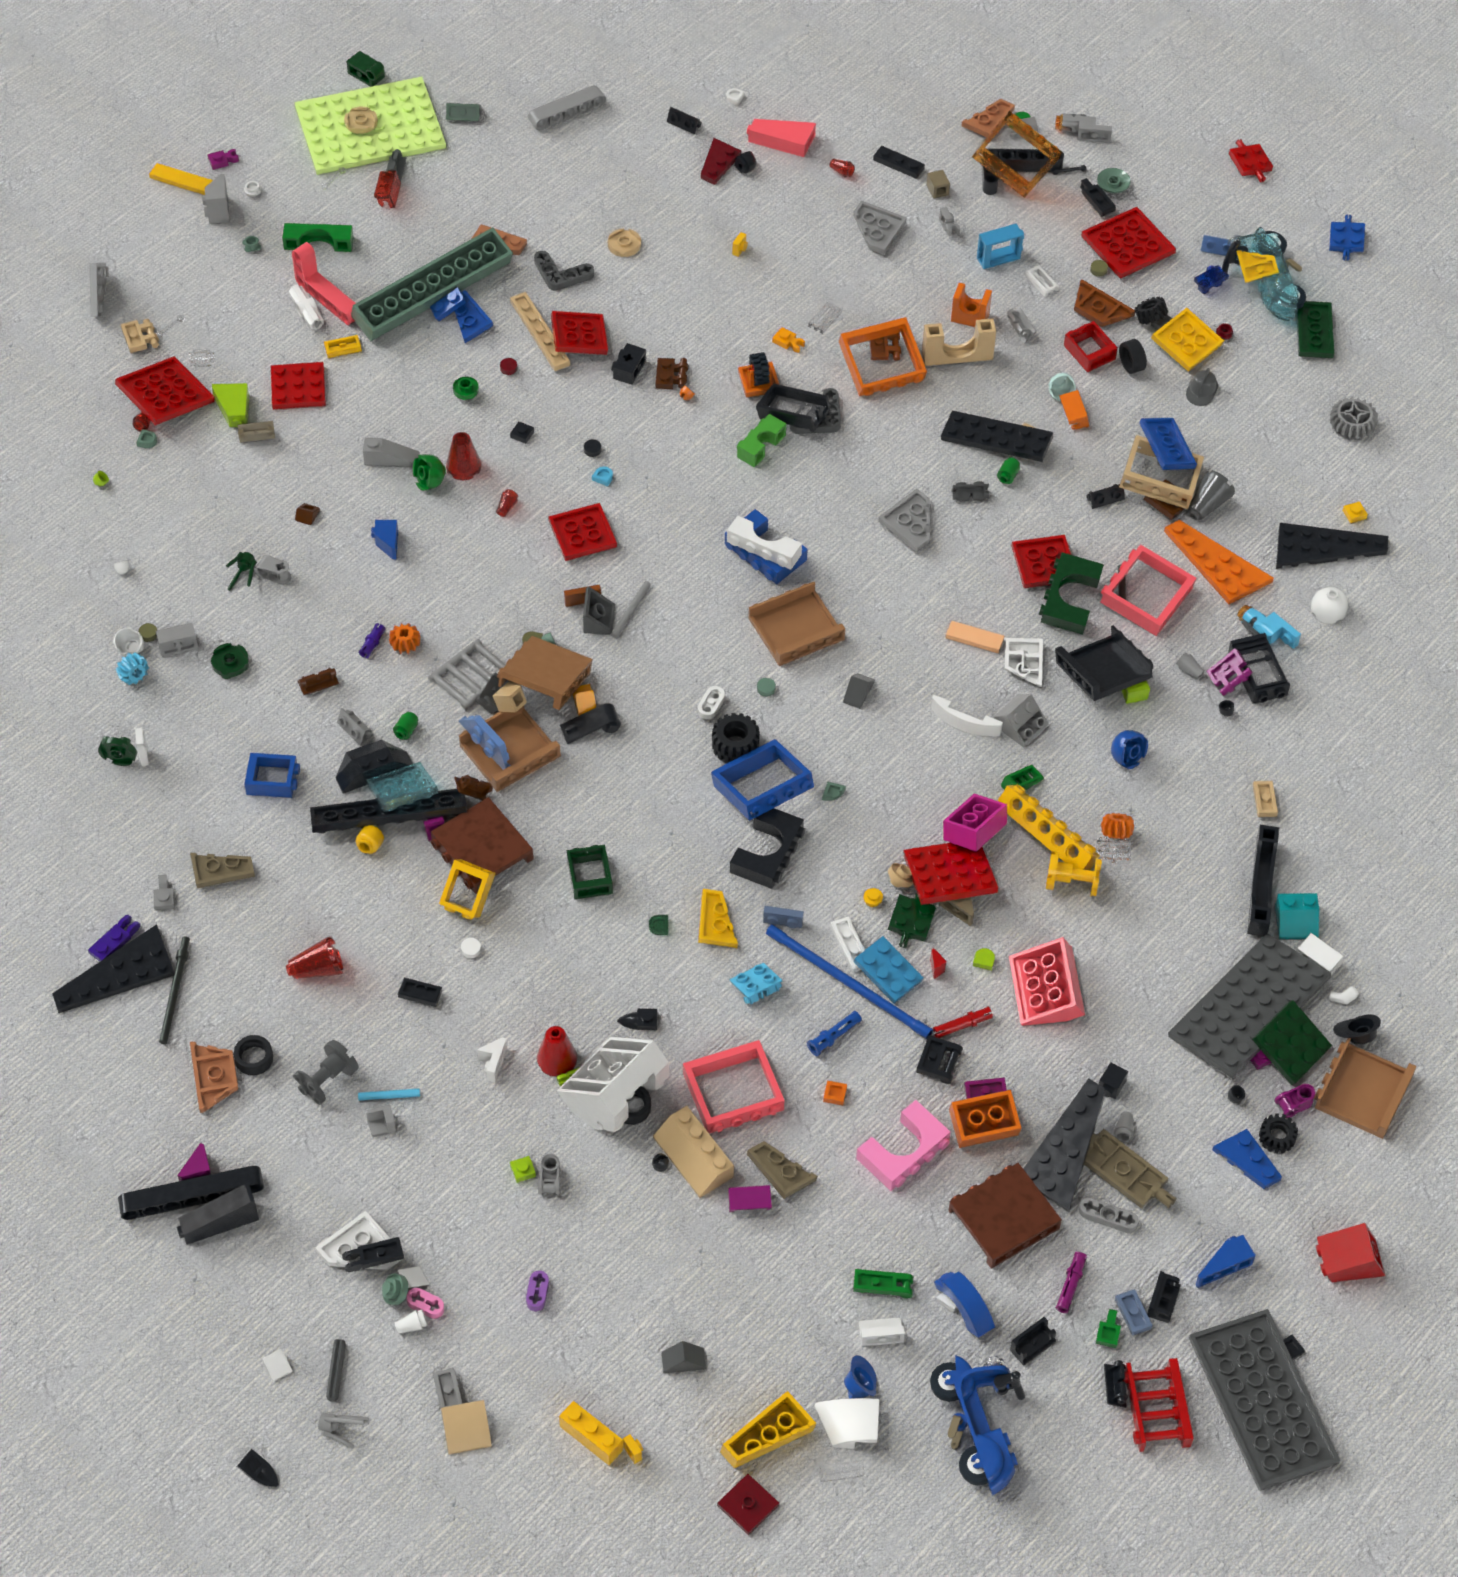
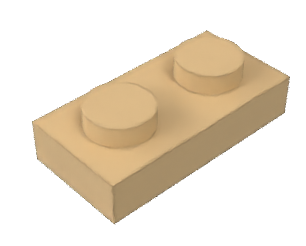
M1254 781L1253 792L1257 816L1277 817L1278 810L1273 781Z

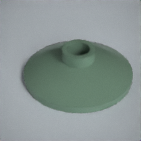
M1118 168L1104 169L1097 177V183L1100 188L1109 193H1121L1129 188L1131 182L1130 176Z

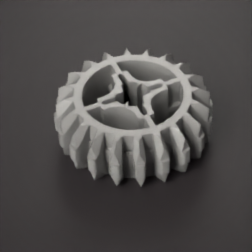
M1351 396L1350 399L1345 397L1343 401L1339 400L1337 404H1334L1330 412L1332 429H1336V433H1341L1342 437L1348 436V439L1354 437L1356 440L1358 437L1361 439L1365 436L1369 437L1378 423L1376 408L1372 407V403H1366V399L1362 401L1359 397L1354 399Z

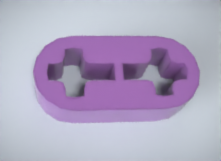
M544 1271L533 1272L529 1279L526 1304L534 1312L542 1310L546 1303L549 1277ZM538 1278H542L543 1281L540 1284V1288H537L536 1284ZM535 1294H538L539 1297L537 1304H533L532 1301L535 1299Z

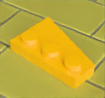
M703 889L698 943L737 948L738 942L733 933V925L729 920L723 892Z

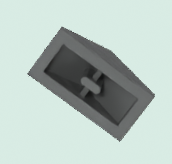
M859 673L852 675L843 703L861 709L875 679Z
M681 1341L661 1352L663 1374L706 1369L703 1347Z

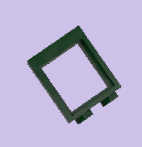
M593 845L591 847L566 850L574 900L613 894V883L605 845ZM602 861L605 878L576 881L573 864Z

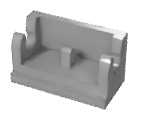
M193 623L156 631L162 657L199 649Z

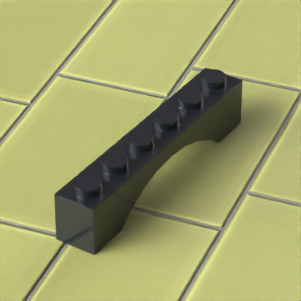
M1260 824L1258 830L1247 934L1264 937L1269 930L1279 827Z

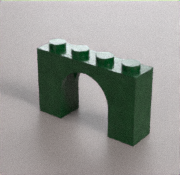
M1062 552L1060 559L1056 558L1053 569H1056L1055 574L1051 573L1048 584H1051V588L1046 589L1044 600L1047 601L1040 608L1039 615L1042 616L1040 623L1083 635L1090 611L1067 604L1061 598L1059 589L1067 583H1080L1097 588L1104 564Z

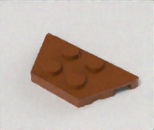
M1080 280L1074 311L1090 321H1095L1101 327L1135 316L1134 309L1088 282Z

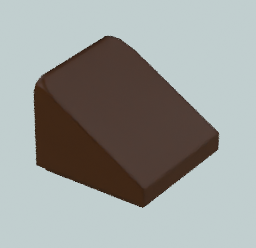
M303 503L296 509L295 521L312 525L320 508Z

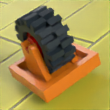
M765 353L750 354V365L738 367L739 377L746 398L765 395L773 383L779 384L773 363L766 360Z

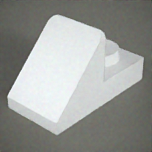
M502 1037L477 1050L478 1060L486 1062L484 1072L487 1073V1081L496 1082L507 1050L506 1038Z

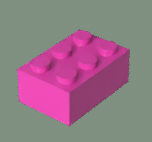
M974 793L943 820V840L968 848L969 850L978 851L1007 824V804Z

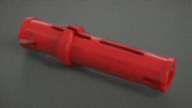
M987 1006L976 1012H967L965 1016L933 1027V1032H938L934 1035L940 1039L967 1027H975L980 1022L992 1019L993 1014L989 1013L992 1011Z

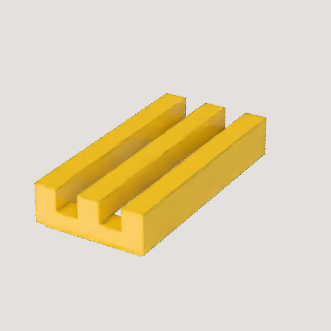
M358 335L324 341L328 358L362 351Z

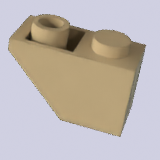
M512 681L507 682L493 695L499 712H517L527 703L522 686Z

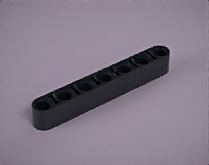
M248 1166L123 1193L118 1197L121 1218L132 1220L206 1204L248 1183L252 1193L260 1192L264 1189L261 1168L259 1166Z

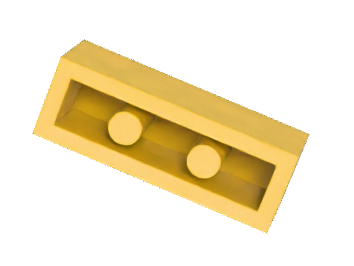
M572 1401L560 1414V1427L610 1466L623 1451V1439L575 1401Z

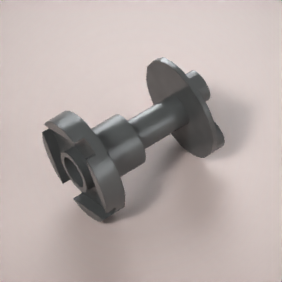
M336 1040L329 1041L324 1046L327 1057L320 1063L321 1069L312 1077L303 1071H297L293 1074L295 1080L300 1084L298 1086L299 1091L305 1096L310 1095L318 1105H321L326 1100L325 1094L320 1088L321 1084L329 1077L334 1079L341 1071L347 1075H353L359 1068L354 1056L349 1058L346 1054L348 1049Z

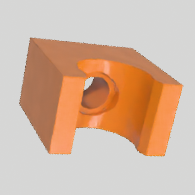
M958 283L953 297L951 322L975 327L976 320L988 319L990 315L992 290L986 289L982 299H973L965 293V284Z

